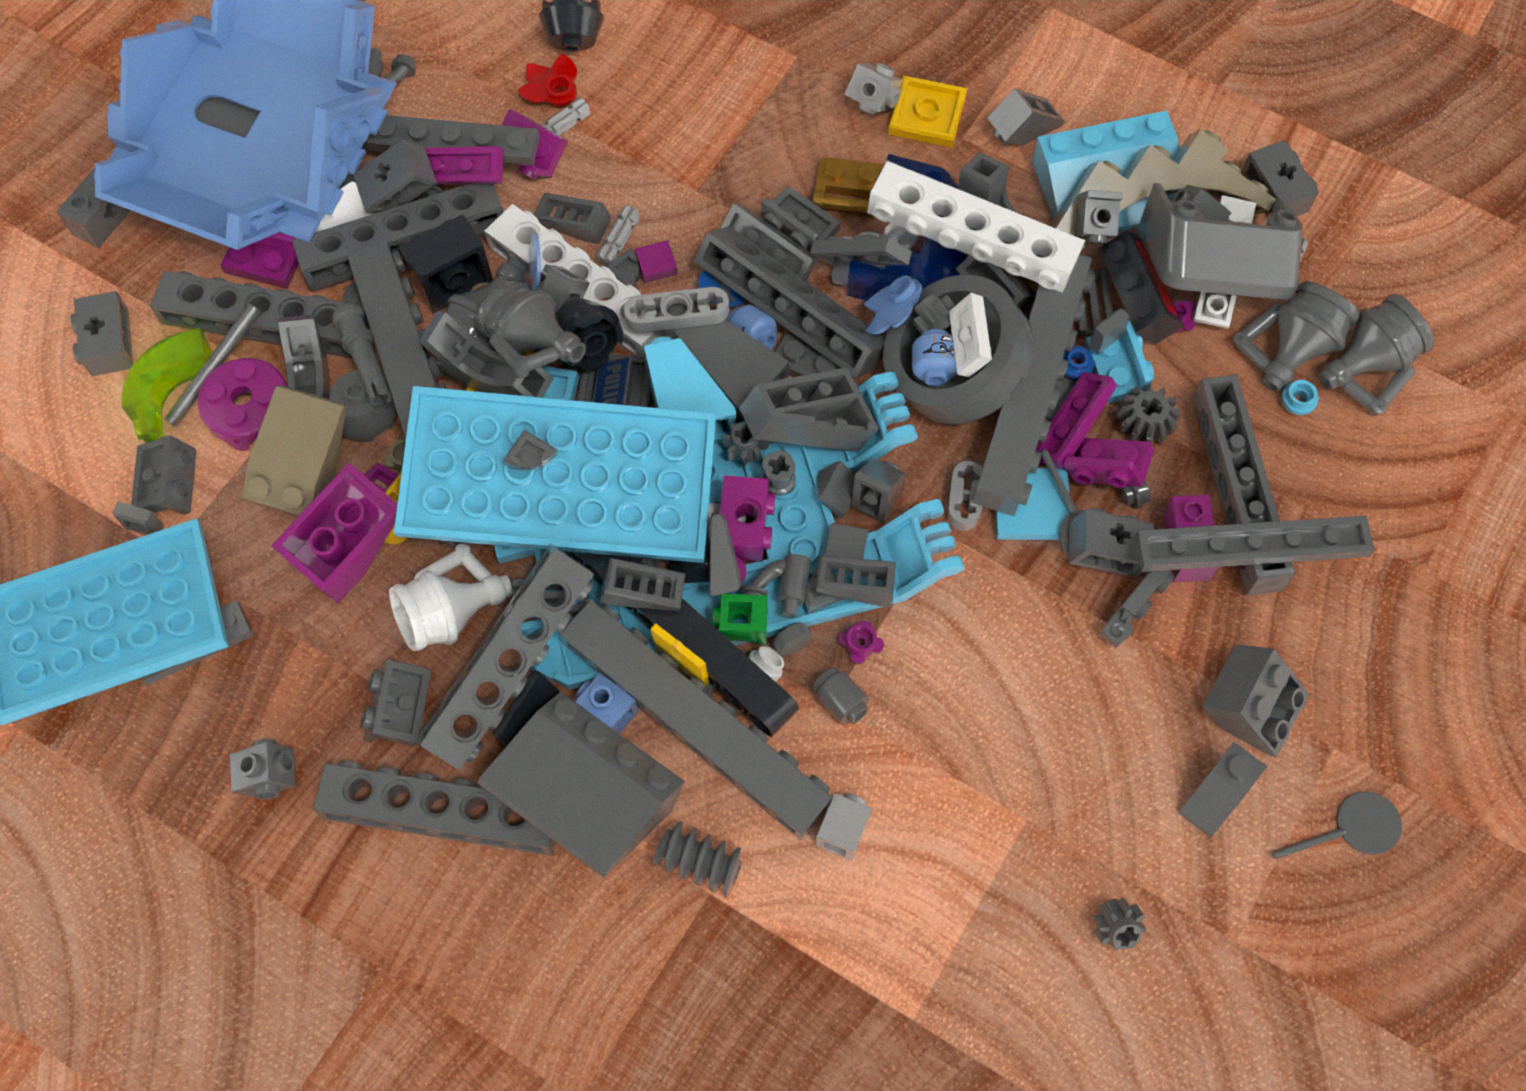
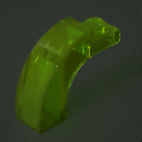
M200 328L176 333L157 342L138 358L129 371L122 390V409L133 422L135 434L139 440H144L147 443L165 437L162 416L165 401L177 387L192 381L212 354L211 345Z

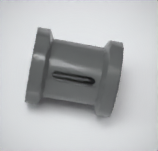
M777 450L769 453L762 463L763 478L769 479V492L776 493V496L790 493L796 482L794 474L796 464L791 454L786 451Z

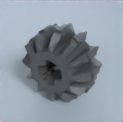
M1150 383L1145 386L1144 391L1135 386L1131 389L1129 395L1125 394L1119 404L1120 409H1118L1116 414L1117 421L1122 422L1120 426L1121 433L1131 432V441H1136L1140 438L1150 443L1152 440H1155L1161 444L1166 440L1167 435L1171 436L1177 428L1176 423L1180 417V410L1174 407L1176 397L1166 398L1165 387L1156 392L1153 391Z

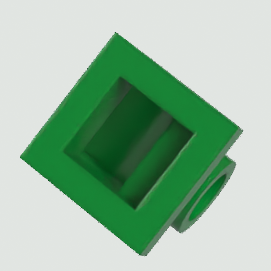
M722 594L721 607H713L712 625L730 641L758 642V645H766L768 595ZM737 619H744L747 622V624L734 623V621Z

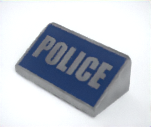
M632 357L610 360L606 365L597 369L593 402L629 405L634 372Z

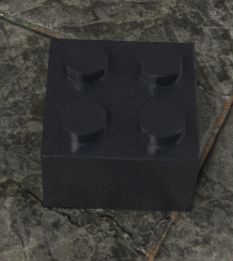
M463 214L454 219L444 221L433 230L423 235L415 236L400 246L413 283L433 314L448 306L447 300L452 295L470 292L475 285L490 283L493 280L484 245Z

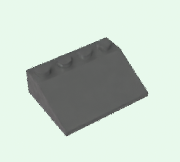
M562 692L557 694L533 715L478 780L480 786L603 878L672 812L685 782Z

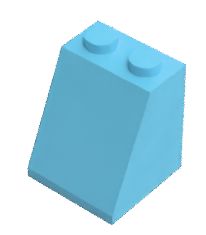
M659 337L650 341V345L644 346L645 368L655 408L716 413L715 434L730 431V423H735L736 421L735 407L680 338L672 340L671 337Z

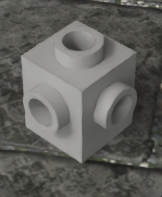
M858 63L844 95L860 102L858 107L863 111L876 115L877 112L889 111L890 108L895 107L901 96L899 87L903 80L894 76V69L882 63H877L876 66L870 63Z

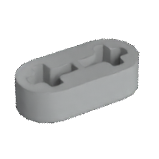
M973 461L958 463L954 467L950 480L947 520L951 526L961 531L974 528L982 511L981 505L972 503L982 471V467ZM964 473L971 474V480L973 481L970 490H964ZM962 501H968V518L961 517L959 510Z

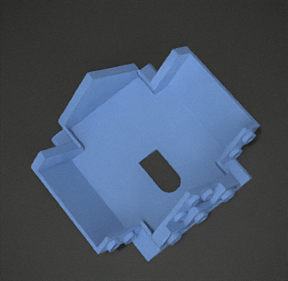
M213 0L211 7L212 20L196 15L190 24L174 20L157 24L155 32L122 39L120 51V100L108 103L107 113L108 137L116 145V148L108 160L95 163V197L236 250L278 232L309 243L324 215L331 216L344 194L343 190L339 188L345 180L347 173L355 174L366 154V151L361 148L369 134H377L388 114L387 110L383 108L397 85V82L368 73L375 5L359 0ZM217 97L259 111L260 113L246 138L198 121L196 118L198 106L208 98Z

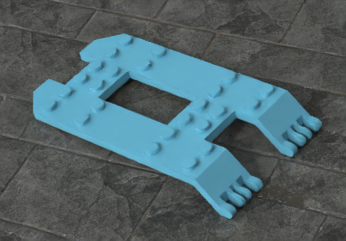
M895 372L874 375L858 387L879 428L859 452L769 441V449H760L762 461L754 460L747 463L746 467H743L742 462L736 458L733 460L728 459L727 450L729 448L723 446V436L731 435V432L726 431L714 435L709 503L721 504L724 475L763 478L762 463L769 453L777 450L786 451L791 454L796 464L794 488L786 495L775 496L774 515H767L766 527H772L771 549H764L767 559L763 560V562L745 565L747 575L742 586L750 585L764 568L774 561L784 559L788 554H799L810 559L808 584L814 571L819 567L820 555L825 556L831 524L835 523L831 510L818 498L819 471L837 461H841L853 473H856L872 458L878 460L897 446L911 443L918 438L916 429L911 424L894 428L889 432L887 431L886 427L889 424L903 422L910 416L908 407L903 406L906 403L903 394L894 393L876 400L875 396L878 393L892 391L898 387L899 382ZM939 499L919 503L877 531L868 533L863 559L896 562L893 604L903 602L943 577L958 574L965 569L961 557L957 555L939 560L933 564L931 556L936 553L951 551L956 546L954 537L947 536L951 533L949 523L940 522L921 529L919 524L924 520L936 519L943 515L944 508ZM494 545L499 564L535 555L538 562L546 550ZM831 569L837 581L838 570ZM846 572L845 583L852 584V573ZM861 576L860 585H867L868 577ZM777 577L764 588L768 591L766 638L778 635L783 629L794 623H805L809 627L883 606L843 598L840 601L808 613L804 600V604L797 608L796 617L787 618L781 615L783 604L778 601L781 577ZM591 578L593 586L590 590V600L600 607L603 604L600 603L602 586L595 579ZM710 578L709 582L684 583L682 598L712 624L713 607H721L722 594L711 596L709 591ZM876 579L875 586L882 587L883 581ZM740 589L725 594H739ZM544 590V592H548V591H563V590ZM576 600L574 604H582V601ZM606 604L620 616L618 622L628 631L632 627L639 630L649 640L647 646L658 655L660 654L656 651L651 630L624 606ZM571 616V618H570L568 624H569L576 616ZM536 619L522 623L521 632L525 634L535 633L540 628L541 620ZM737 619L734 621V623L747 624V622L744 619ZM556 632L553 633L546 644L549 646V650L538 666L532 664L529 668L533 671H539L546 678L568 690L581 687L587 680L593 681L599 674L566 647L562 642L560 633ZM731 641L735 646L748 643L747 641Z

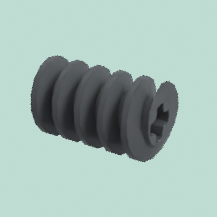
M678 821L663 836L653 858V866L659 865L665 858V871L673 872L680 865L679 876L682 879L688 878L694 871V883L698 886L702 885L709 877L708 889L711 892H715L724 884L723 896L727 898L741 869V848L737 846L730 855H727V841L722 840L715 849L711 848V834L708 833L701 842H698L697 828L693 827L686 836L682 835L683 822Z

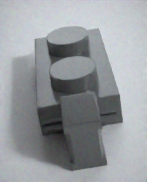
M1171 570L1149 571L1098 634L1115 648L1124 642L1133 633L1132 620L1135 618L1139 621L1153 605L1148 600L1155 590L1161 594L1175 578L1170 573Z

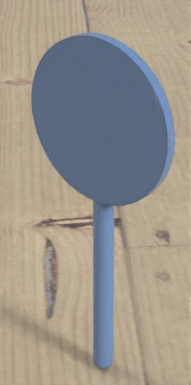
M537 233L532 234L530 241L529 266L532 290L539 289L541 274L540 242Z

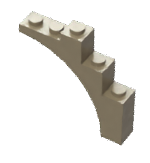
M1200 129L1188 135L1173 160L1170 159L1171 154L1166 149L1158 145H1149L1138 151L1123 176L1120 175L1121 170L1119 167L1109 161L1102 162L1099 160L1089 165L1054 219L1051 227L1075 236L1078 194L1087 190L1123 192L1119 212L1141 199L1148 198L1154 183H1161L1166 194L1177 193L1188 184L1202 188L1209 195L1218 198L1224 195L1255 202V215L1269 211L1276 199L1268 194L1269 190L1265 185L1255 180L1250 181L1240 174L1241 169L1229 161H1221L1228 148L1220 143L1221 138L1209 130L1203 131ZM1099 211L1097 214V219L1100 223H1103L1104 220L1103 211ZM1078 237L1080 239L1085 240L1084 245L1082 247L1083 250L1085 246L1088 244L1086 243V237Z

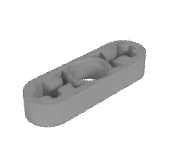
M718 287L637 295L630 298L625 304L626 324L631 330L639 333L718 324L723 322L729 314V298L726 292ZM716 301L717 309L710 310L709 302ZM697 302L698 312L694 313L693 303ZM676 303L683 304L687 308L686 312L680 316L670 315L667 309ZM656 307H660L661 317H657ZM637 310H644L645 317L638 318Z

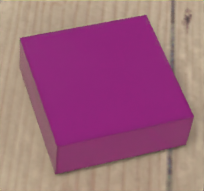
M668 240L635 248L644 283L678 275L677 266Z

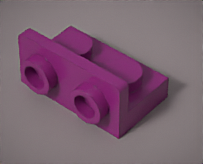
M509 109L501 126L538 129L540 134L534 166L519 164L518 170L534 179H537L538 175L552 177L568 141L516 110Z
M278 232L238 250L229 247L220 266L226 274L288 289L299 266L292 242L295 238Z
M1084 438L1079 446L1076 457L1066 456L1063 465L1073 481L1082 485L1089 486L1095 483L1108 484L1117 488H1126L1127 486L1142 487L1154 448L1148 441Z

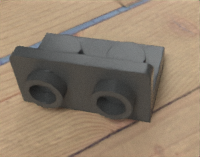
M171 435L138 445L131 505L151 510L153 513L168 508L182 515L190 513L196 449Z
M386 659L377 670H372L367 688L368 692H372L370 706H365L360 722V728L365 729L363 741L372 742L378 738L415 746L418 743L431 669Z

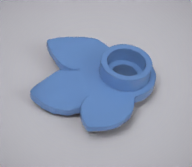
M910 276L899 277L890 286L883 288L864 303L867 309L876 312L871 324L865 330L867 334H880L888 330L890 326L896 328L906 321L913 310V306L919 301L922 292V285L918 280L912 279Z

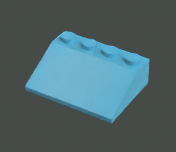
M1167 110L1037 137L1032 163L1053 220L1062 209L1089 165L1099 160L1102 162L1109 161L1119 167L1121 170L1120 175L1123 176L1138 151L1149 145H1158L1166 149L1171 154L1170 159L1173 160L1180 146L1178 136ZM1167 193L1170 201H1172L1176 193ZM1148 198L1141 199L1119 212L1118 231L1133 229L1139 226Z

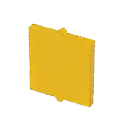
M655 623L651 628V633L656 651L658 653L663 651L678 663V669L681 672H684L689 677L691 675L696 677L707 687L709 685L706 662Z

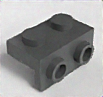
M787 186L773 201L765 198L761 202L762 219L809 252H811L814 240H828L830 236H835L840 231V221L790 186Z

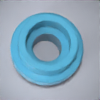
M1297 380L1289 383L1281 394L1283 406L1289 412L1296 415L1311 413L1319 400L1316 387L1306 380ZM1295 397L1302 398L1304 402L1298 401Z

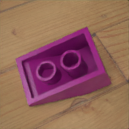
M348 463L271 547L338 604L365 575L394 527L398 503L353 465Z

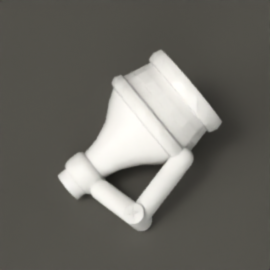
M459 544L456 546L455 551L417 572L413 581L406 585L395 584L389 589V600L395 621L404 641L412 651H420L427 645L443 643L452 645L455 643L469 619L479 609L487 604L493 606L503 603L506 598L512 596L513 588L507 575L500 577L492 575L470 552V547L467 544ZM458 565H463L479 583H457L441 575Z

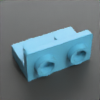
M1130 319L1124 335L1099 354L1090 347L1092 336L1085 338L1083 345L1091 352L1095 362L1093 373L1110 376L1117 384L1115 391L1106 404L1121 401L1122 397L1125 394L1129 395L1131 389L1135 386L1144 391L1145 386L1153 381V366L1149 360H1145L1142 352V337L1135 332Z

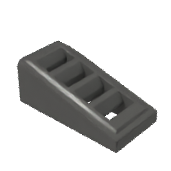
M544 193L534 213L539 223L545 228L554 229L559 233L596 244L600 243L611 220L610 214L602 202ZM554 206L558 207L554 216L551 217L550 214ZM567 210H568L569 212H568V214H567L566 219H563L564 216H565V214H566V212H567Z
M723 513L715 514L712 516L709 586L711 596L739 590L743 585L726 515Z
M820 555L816 592L876 606L892 607L896 562ZM831 569L838 570L837 582H829ZM846 572L853 574L852 584L845 583ZM861 576L868 577L867 585H860ZM876 579L883 581L882 587L875 586Z
M610 558L604 572L600 603L679 611L681 608L685 573ZM617 578H624L622 588L615 587ZM633 579L639 580L638 592L631 590ZM648 581H655L653 595L646 594ZM664 582L671 583L669 598L662 597Z

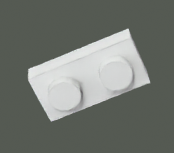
M970 293L949 311L957 374L970 377L992 360L983 296Z

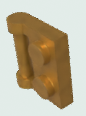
M820 156L813 203L822 210L827 208L867 213L869 200L825 195V193L870 198V193L885 164Z

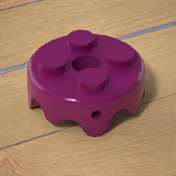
M238 358L228 361L214 369L202 383L197 401L199 415L214 437L223 440L236 450L247 451L249 444L257 439L275 387L278 385L287 387V383L280 371L263 360ZM240 394H252V398L248 403L244 405L235 404V400Z

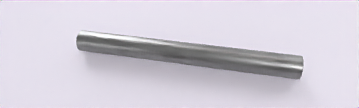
M250 303L247 305L164 418L165 420L177 427L197 400L199 390L206 377L225 362L261 313L259 309Z

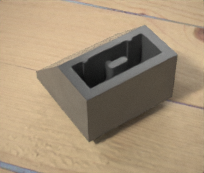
M1235 644L1202 707L1222 730L1269 756L1277 757L1284 742L1288 739L1290 730L1303 709L1309 693L1275 649Z

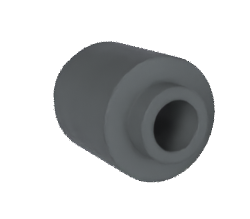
M832 667L825 671L813 685V690L817 693L816 698L841 724L848 722L855 724L869 710L866 706L869 702V697L844 671L839 672L835 667Z

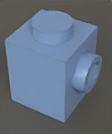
M601 673L593 681L587 680L576 694L577 700L575 702L619 734L638 713L636 699Z

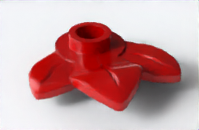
M561 54L556 58L552 68L528 63L526 66L528 84L520 87L518 93L523 99L531 103L548 102L559 107L569 105L577 96V89L574 83L577 77V68L573 61L565 54Z

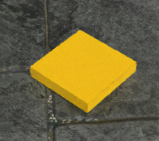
M903 75V81L900 86L901 96L894 107L888 135L953 148L968 88Z

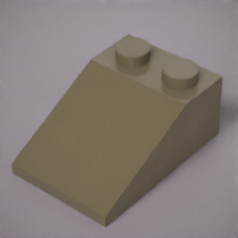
M282 385L276 386L247 463L242 498L300 515L335 478L347 405Z

